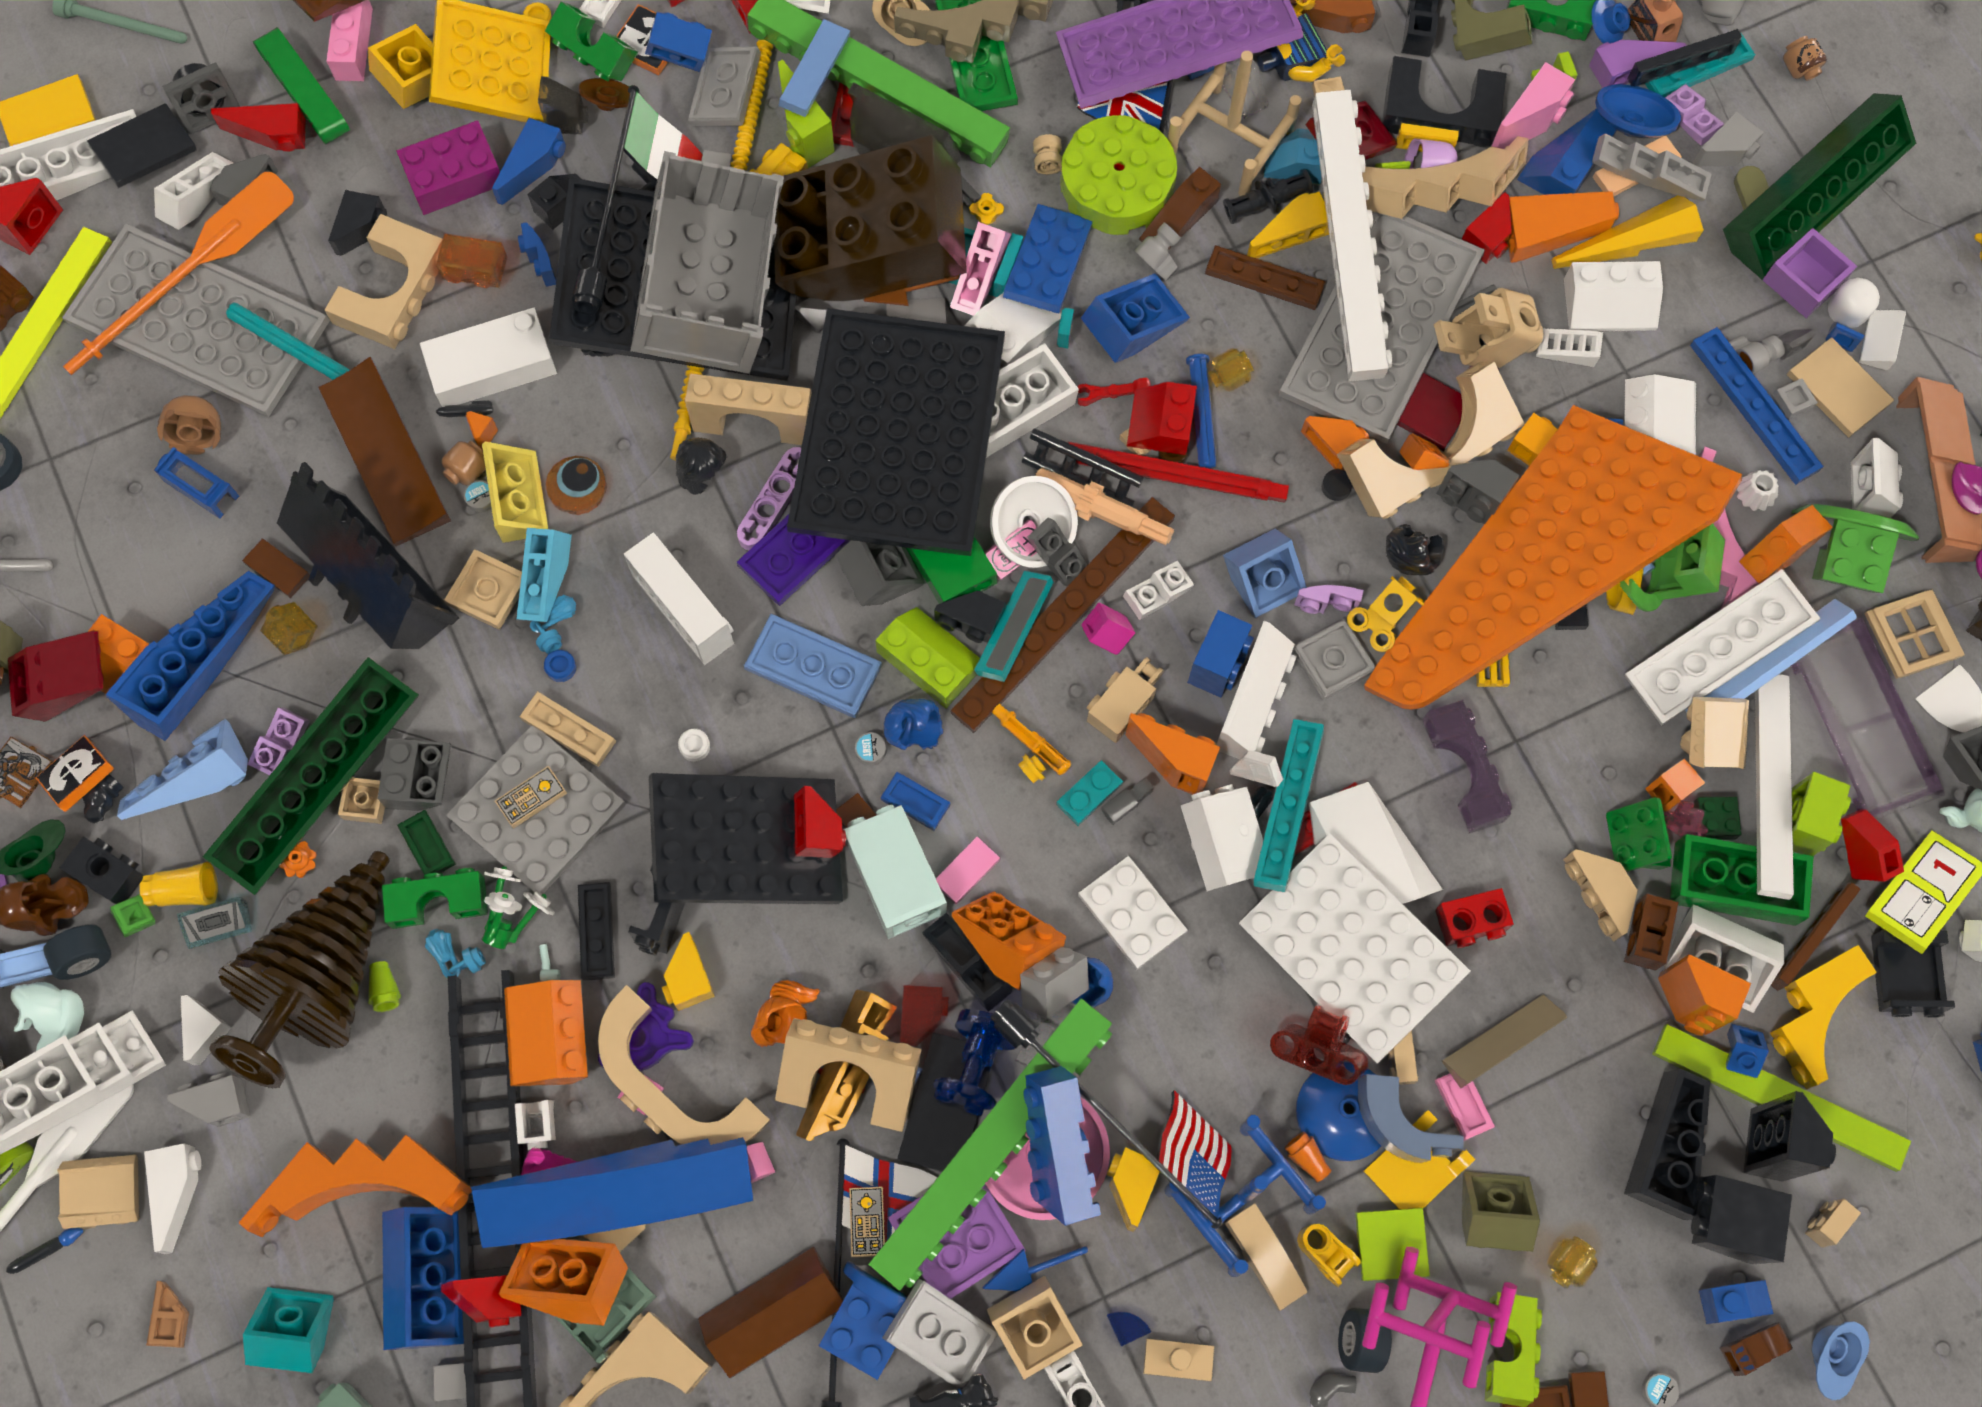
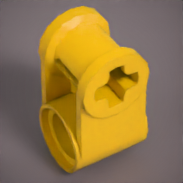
M1313 1224L1305 1226L1300 1230L1297 1238L1299 1248L1336 1287L1342 1284L1341 1279L1353 1266L1358 1267L1361 1264L1358 1256L1326 1226ZM1312 1230L1317 1231L1322 1237V1245L1318 1249H1313L1308 1244V1234Z

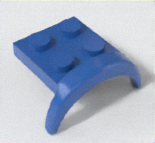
M848 1261L843 1268V1272L853 1281V1284L821 1340L819 1347L878 1380L896 1348L882 1337L908 1296Z

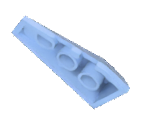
M224 719L192 741L195 747L185 756L179 758L175 755L168 761L169 764L163 769L159 777L155 774L149 776L120 800L117 816L123 820L220 792L229 785L236 786L246 776L248 758L230 723Z

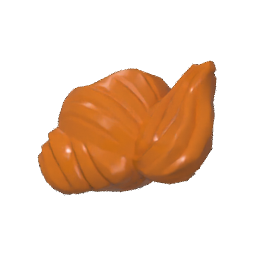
M785 980L775 983L770 990V999L761 1006L756 1015L751 1030V1037L754 1042L760 1047L773 1046L776 1042L785 1044L786 1035L793 1019H807V1011L802 1005L815 1001L820 990L807 988L795 981Z

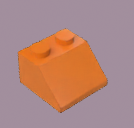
M101 614L88 632L98 631L99 645L101 647V669L104 677L103 689L100 691L106 694L149 643Z

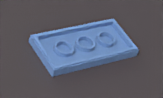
M770 614L744 664V669L856 718L882 666V662Z

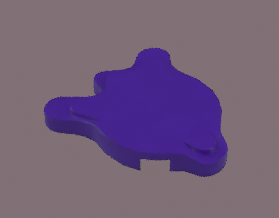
M649 982L640 984L637 995L651 1007L652 1011L636 1027L630 1040V1056L639 1071L653 1067L671 1051L690 1049L694 1043L693 1036L689 1032L669 1028V1022L675 1017V1012L671 1007L657 1002L656 989ZM598 1054V1062L603 1067L600 1054Z

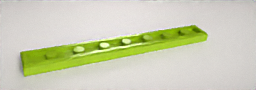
M1668 1024L1664 1025L1652 1055L1710 1081V1083L1758 1106L1795 1091L1803 1092L1833 1132V1142L1895 1172L1901 1170L1911 1144L1910 1140L1762 1069L1757 1078L1727 1070L1726 1061L1729 1053Z

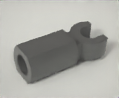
M1144 778L1131 790L1126 788L1101 807V811L1109 822L1114 825L1137 808L1138 802L1150 795L1154 787L1147 778Z

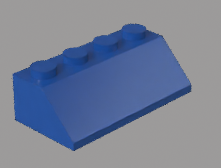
M402 1207L382 1212L383 1350L418 1349L464 1344L462 1310L441 1292V1284L461 1280L458 1211H455L452 1216L437 1207Z

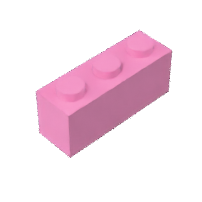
M369 0L360 2L332 15L326 62L336 81H364L373 11Z

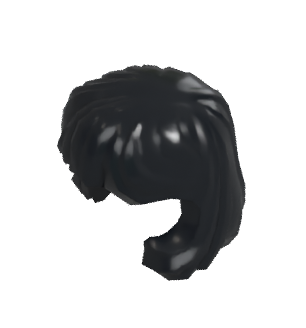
M702 437L688 439L680 443L675 458L676 476L680 486L687 489L693 495L701 494L708 487L707 484L702 482L711 480L715 476V472L720 470L727 458L726 452L714 441Z
M1400 525L1387 535L1386 556L1392 567L1400 573L1419 576L1429 575L1437 569L1442 561L1444 539L1439 535L1431 536L1430 543L1427 546L1428 537H1425V534L1418 531L1414 532L1410 525Z

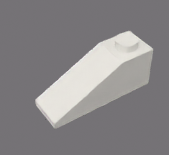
M211 152L154 188L155 217L178 230L198 218L214 198L210 191L213 179L221 173L224 166L233 164V162Z
M185 1143L144 1152L154 1252L170 1254L173 1252L199 1180L198 1170H201L200 1154L197 1150L195 1151V1147Z

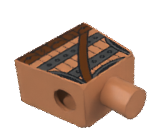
M1635 0L1627 9L1630 15V26L1640 41L1676 42L1683 20V13L1675 0Z

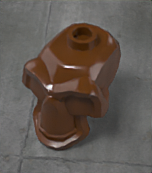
M40 874L30 881L4 885L0 888V924L9 929L33 931L41 936L56 934L60 918H72L87 907L89 903L87 889L83 884L69 877H63L52 885L48 874Z

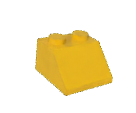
M1125 1147L1121 1155L1115 1153L1106 1175L1112 1177L1109 1187L1127 1230L1134 1232L1140 1223L1160 1171L1142 1154Z

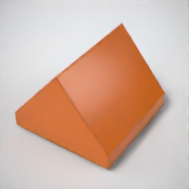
M469 411L466 413L467 421L477 445L483 450L482 443L485 441L491 442L498 432V428L493 418Z

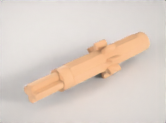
M1040 468L1035 475L1052 479L1066 489L1075 504L1077 516L1089 521L1090 518L1097 517L1137 535H1144L1163 545L1169 544L1172 539L1171 536L1174 533V529L1148 518V515L1139 512L1131 506L1106 496V493L1103 492L1104 486L1092 481L1090 485L1086 484L1084 486L1044 468Z

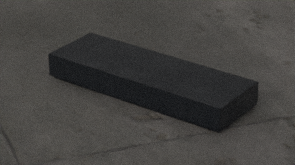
M610 882L578 885L582 981L615 978Z

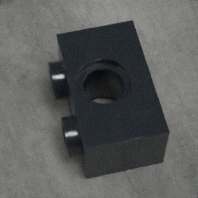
M84 836L59 867L114 904L129 899L144 876L136 870L139 866L138 863L124 854L118 859L110 854L114 849L112 846L99 838L93 843ZM109 863V870L100 876L102 866Z

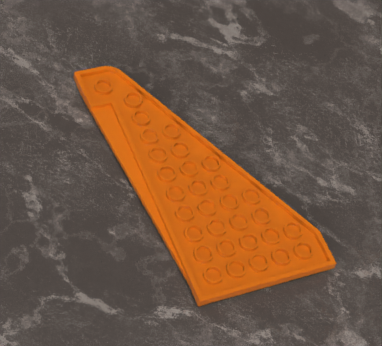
M1573 405L1558 430L1514 485L1495 514H1492L1424 602V605L1420 607L1396 638L1393 647L1388 649L1379 660L1364 685L1365 690L1403 709H1419L1429 705L1716 522L1741 483L1742 474Z

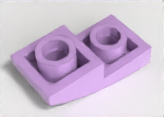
M1686 84L1665 97L1679 110L1681 115L1679 125L1701 146L1724 125L1723 122L1704 108L1706 100Z
M1336 585L1307 587L1299 590L1294 605L1310 614H1323L1327 604L1333 605L1337 610L1349 612L1354 608H1358L1364 590Z
M277 708L266 736L259 737L247 765L270 775L304 735L310 720L285 708Z

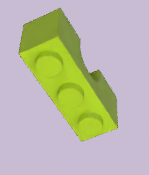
M1501 1292L1494 1294L1490 1298V1303L1498 1305ZM1515 1295L1505 1336L1513 1346L1514 1357L1511 1362L1494 1360L1486 1366L1485 1401L1526 1407L1534 1402V1398L1538 1397L1539 1378L1535 1377V1364H1538L1540 1361L1541 1346L1540 1343H1536V1330L1540 1329L1542 1323V1310L1537 1309L1538 1298ZM1489 1317L1488 1322L1491 1325L1490 1333H1492L1495 1319Z

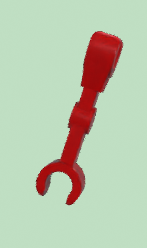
M1139 378L1134 380L1133 383L1111 384L1106 387L1080 384L1077 386L1079 389L1078 393L1086 392L1089 396L1078 398V404L1085 407L1102 398L1132 395L1135 393V390L1149 387L1150 380L1148 378Z

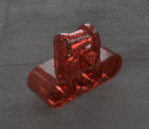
M1319 1004L1314 1008L1307 1028L1298 1024H1288L1275 1033L1270 1040L1271 1051L1279 1059L1339 1084L1350 1085L1354 1083L1368 1069L1366 1055L1361 1050L1343 1043L1349 1024V1016H1337L1325 1011L1324 1007ZM1284 1035L1289 1036L1293 1040L1294 1048L1289 1047L1285 1043ZM1314 1048H1318L1323 1052L1324 1060L1316 1057ZM1344 1060L1354 1065L1355 1073L1345 1068Z

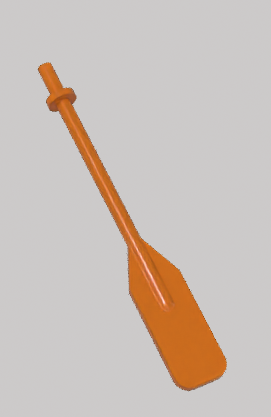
M273 172L260 174L205 222L190 257L93 341L90 342L85 338L81 342L85 347L63 366L64 369L73 375L93 356L100 360L103 357L100 350L198 265L235 255L292 205L294 195L290 188Z

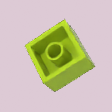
M1812 772L1792 788L1793 852L1814 856L1820 851H1825L1831 844L1837 843L1843 828L1839 825L1841 816L1847 812L1851 803V797H1848L1851 785L1817 772Z

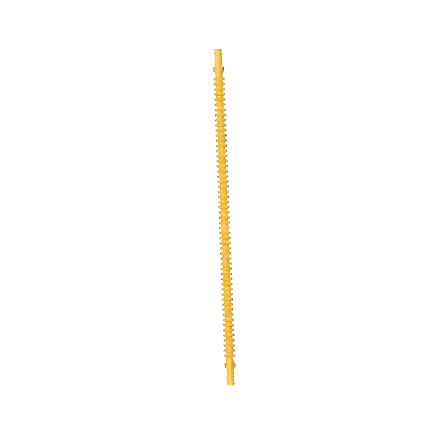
M760 39L756 44L761 55L744 123L738 127V139L735 141L736 147L733 149L735 154L732 155L733 161L730 163L731 167L745 171L748 169V156L751 154L749 149L752 148L751 142L754 140L753 135L756 132V120L759 118V106L762 104L760 99L763 98L762 92L765 90L763 85L766 84L765 78L768 76V64L771 62L770 57L772 56L771 50L774 48L773 44ZM687 365L689 370L685 372L687 378L683 380L685 385L682 387L684 393L680 395L683 401L678 403L680 407L677 410L679 418L674 423L673 428L675 437L670 455L672 460L676 461L675 458L679 444L687 439V435L691 434V421L685 404L690 374L703 375L701 372L705 368Z

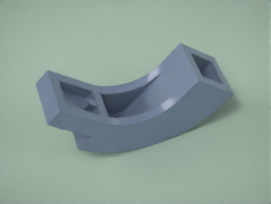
M1366 1074L1358 1078V1103L1362 1118L1371 1135L1387 1151L1407 1161L1424 1163L1431 1160V1151L1433 1157L1449 1158L1452 1157V1153L1463 1150L1464 1136L1423 1132L1407 1121L1399 1103V1077Z

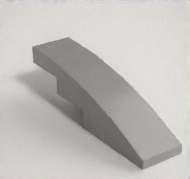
M1608 134L1598 138L1592 161L1593 164L1632 181L1698 201L1706 199L1712 175L1667 150L1657 153L1637 142L1627 145Z

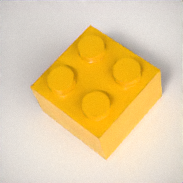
M417 24L368 47L369 71L403 109L429 96L433 42Z

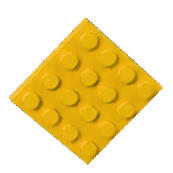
M436 0L429 102L521 122H527L528 118H532L545 123L551 36L545 32V29L550 21L460 0Z

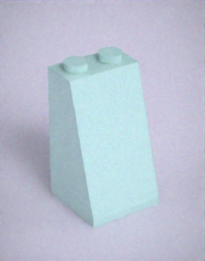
M894 805L883 807L876 812V816L867 820L864 817L854 819L847 824L848 828L843 829L846 832L848 847L888 939L942 917L947 913V902L902 805L894 808Z

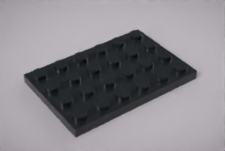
M651 773L649 775L654 903L840 904L843 902L840 852L833 858L795 855L794 794L804 786H811L837 813L835 779Z

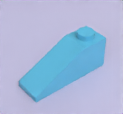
M527 528L517 610L518 620L547 622L568 567L572 535L557 530Z

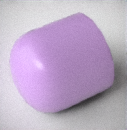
M1416 138L1409 144L1404 161H1410L1411 163L1409 169H1413L1414 156L1417 155L1418 147L1422 144L1423 155L1420 168L1440 166L1458 161L1457 152L1450 143Z

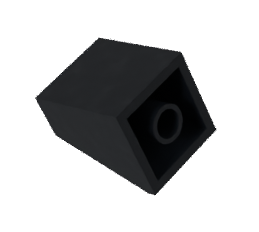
M1719 1175L1701 1177L1695 1192L1698 1204L1696 1215L1691 1222L1692 1244L1749 1264L1784 1262L1792 1195Z

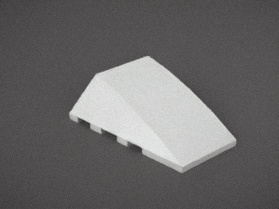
M1369 782L1309 803L1314 845L1317 846L1331 833L1402 904L1443 890Z

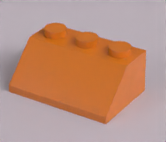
M1690 954L1660 972L1658 977L1675 1020L1684 1024L1685 1030L1699 1036L1707 1035L1736 1020L1752 984Z
M548 980L506 987L504 994L510 1086L570 1085L587 1078L581 980Z

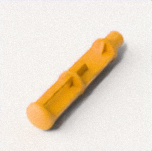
M1001 704L994 708L992 714L1000 720L1001 726L1009 730L1032 753H1035L1056 771L1058 775H1063L1069 770L1071 761L1051 746L1044 737L1042 738L1035 731L1031 732L1019 722L1014 711L1009 712Z

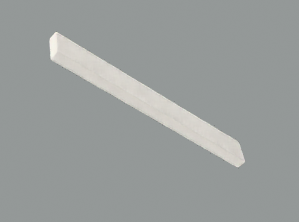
M1778 674L1755 691L1757 894L1790 900L1794 895L1789 676Z

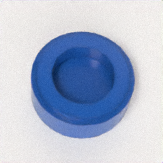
M555 650L545 658L544 669L548 677L553 681L565 682L574 676L576 662L569 652Z

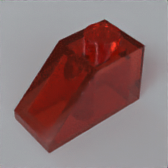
M904 985L900 1043H906L916 1048L941 1026L942 1016H948L949 997H943V987Z

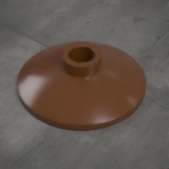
M591 78L582 81L579 85L580 95L604 111L627 107L630 96L628 92L629 86L611 79L606 81L602 78Z

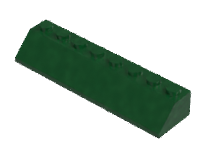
M1873 93L1723 228L1731 253L1763 280L1773 264L1812 228L1819 233L1917 144L1902 95Z
M367 657L202 857L256 896L290 852L293 851L414 703L419 694Z

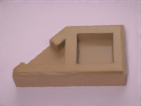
M157 1281L146 1346L184 1348L189 1312L166 1282Z

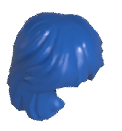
M908 699L897 702L885 716L884 736L887 742L901 750H906L907 747L913 744L919 745L923 750L937 747L938 739L943 734L939 708L933 701L927 699Z

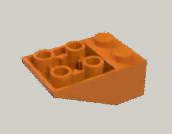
M1131 713L1125 735L1172 787L1192 795L1203 792L1220 747L1214 745L1215 742L1207 737L1197 736L1196 738L1185 734V730L1176 725L1169 724L1164 726L1159 724L1150 715Z
M995 891L952 912L953 919L993 974L1017 990L1021 989V973L1055 952V950L1064 947L1066 935Z

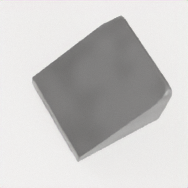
M1792 330L1780 336L1779 338L1785 347V353L1782 357H1779L1780 360H1785L1804 349L1814 337L1815 333L1813 330Z

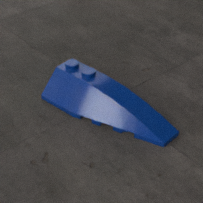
M247 571L217 594L218 597L207 606L202 605L196 609L191 618L181 625L177 623L168 630V635L157 643L153 641L145 647L106 693V697L139 727L166 741L204 695L237 650L273 593L275 585Z

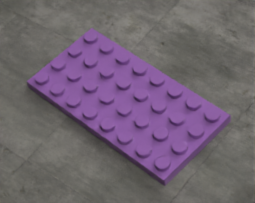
M1153 0L1057 31L1056 35L1080 108L1094 106L1109 99L1122 97L1137 90L1150 88L1162 82L1178 79L1187 74L1206 70L1212 66L1234 61L1240 58L1244 51H1250L1252 54L1259 53L1265 49L1290 43L1303 38V31L1290 0Z

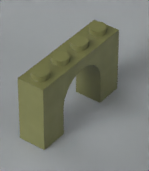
M1451 0L1452 3H1455V9L1451 10L1452 22L1454 27H1457V34H1453L1454 46L1456 51H1461L1465 61L1533 44L1531 22L1524 4L1496 12L1484 13L1472 8L1473 0Z

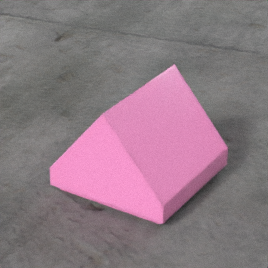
M759 1142L748 1145L747 1154L751 1183L775 1173L764 1143Z

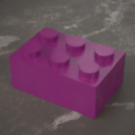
M478 120L396 150L423 215L492 190L500 173Z

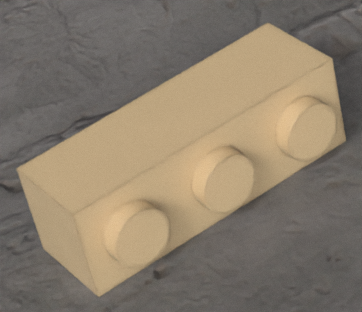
M1411 1030L1387 1054L1388 1060H1391L1392 1068L1389 1070L1390 1076L1399 1077V1085L1415 1084L1418 1081Z

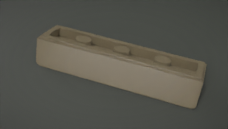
M1543 994L1442 1060L1458 1086L1463 1088L1568 1017Z

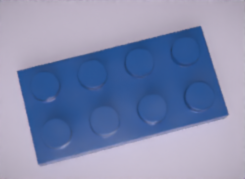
M1038 204L1006 283L1003 298L1059 314L1092 228V221L1079 215Z

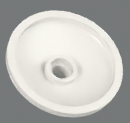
M1042 476L1022 477L1008 484L997 496L990 515L991 534L1000 552L1010 561L1025 567L1047 566L1038 553L1032 557L1019 554L1006 543L1005 539L1017 528L1023 526V520L1026 516L1033 521L1036 527L1049 517L1056 521L1067 541L1072 544L1077 532V511L1069 493L1056 481Z

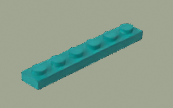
M1293 719L1281 768L1283 781L1276 788L1254 877L1255 887L1286 892L1324 733V724Z

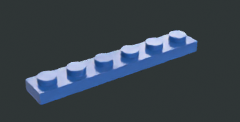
M1716 327L1693 340L1690 345L1793 483L1797 485L1819 472L1824 466L1719 328Z

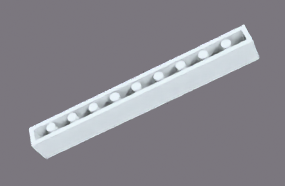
M1351 90L1315 93L1312 109L1348 381L1384 378L1388 369L1392 367V354L1390 350H1386L1385 339H1388V325L1386 321L1382 322L1381 311H1384V296L1382 293H1378L1377 283H1380L1381 275L1379 265H1374L1373 255L1377 253L1375 237L1371 238L1370 228L1373 226L1372 211L1367 210L1366 200L1369 199V186L1367 182H1363L1362 173L1365 172L1364 155H1359L1358 145H1361L1362 135L1360 127L1356 128L1355 118L1358 117V105L1356 100H1352Z

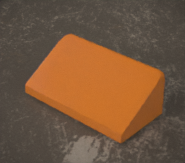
M1414 433L1409 434L1399 451L1414 470L1446 468L1450 464L1449 460L1435 444Z

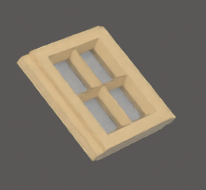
M1933 589L1864 613L1896 679L1956 660L1965 655Z

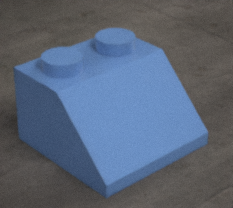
M1276 528L1223 555L1231 581L1255 618L1297 597L1300 589L1307 588L1292 540Z

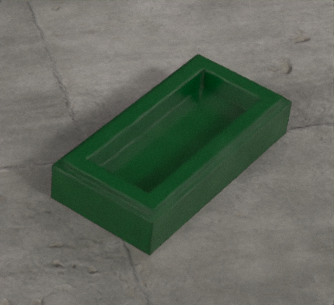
M426 810L397 825L424 875L442 873L456 865Z

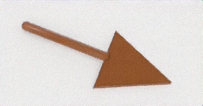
M956 275L868 297L863 300L864 302L909 306L906 292L957 280L960 276Z

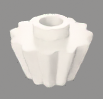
M1767 470L1751 472L1747 476L1742 477V481L1737 488L1739 492L1737 498L1742 500L1743 506L1750 507L1753 511L1757 509L1765 511L1767 506L1774 505V501L1778 497V479L1774 478V474L1769 473Z

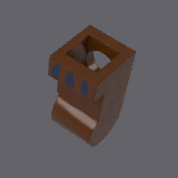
M1779 1322L1719 1347L1734 1376H1745L1771 1362L1772 1359L1793 1349Z

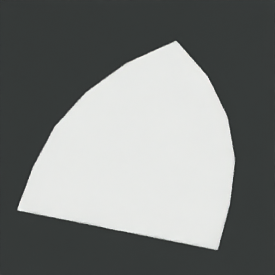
M1958 665L1916 698L1919 704L1932 717L1952 730L1964 733L1982 726V693L1972 677L1961 665Z

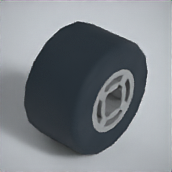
M82 925L67 929L48 940L43 947V952L52 975L59 980H70L88 975L104 966L111 958V950L102 929L97 925Z
M1351 1308L1346 1311L1341 1320L1338 1335V1351L1343 1366L1350 1371L1379 1373L1384 1370L1391 1354V1329L1380 1326L1375 1349H1368L1362 1345L1370 1309Z

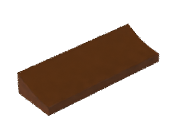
M368 357L343 375L319 386L318 388L393 544L397 547L451 522L372 358Z

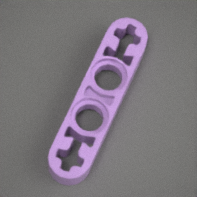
M793 447L785 452L739 525L737 537L741 547L745 550H750L775 527L790 503L798 469L797 464L792 471L793 477L789 474L792 469L791 460L796 461L800 458V447ZM785 480L790 484V488L787 492L778 493L773 489L774 484L777 481ZM766 504L772 505L775 508L772 516L765 518L758 514L761 506ZM756 521L757 523H759L758 527L756 528V535L758 538H750V540L747 541L745 533L753 532L754 528L756 527Z

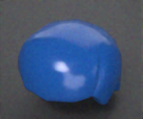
M1087 957L1089 990L1072 1002L1076 1005L1082 998L1094 1008L1105 1003L1111 996L1113 978L1109 967L1100 959Z

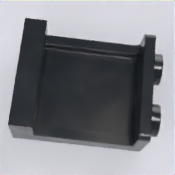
M651 866L650 871L653 875V867ZM658 903L648 930L630 926L628 933L633 938L634 943L639 946L640 951L655 956L658 951L667 954L685 903Z
M1886 930L1871 936L1874 969L1877 972L1875 978L1879 1012H1891L1892 1017L1912 1016V1012H1923L1926 1018H1937L1945 1016L1944 1012L1955 1008V1001H1947L1941 947L1949 943L1946 930H1940L1923 954Z

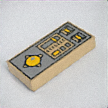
M547 766L495 800V802L514 829L566 795L567 792L550 767Z
M883 1187L849 1188L851 1257H873L885 1244Z

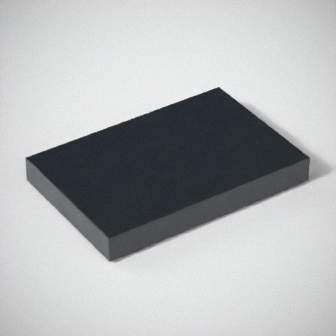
M166 103L87 140L89 147L118 188L197 150L195 143Z

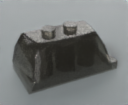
M852 84L848 91L853 101L850 115V134L852 144L859 154L933 135L956 164L959 162L961 155L950 133L858 84Z

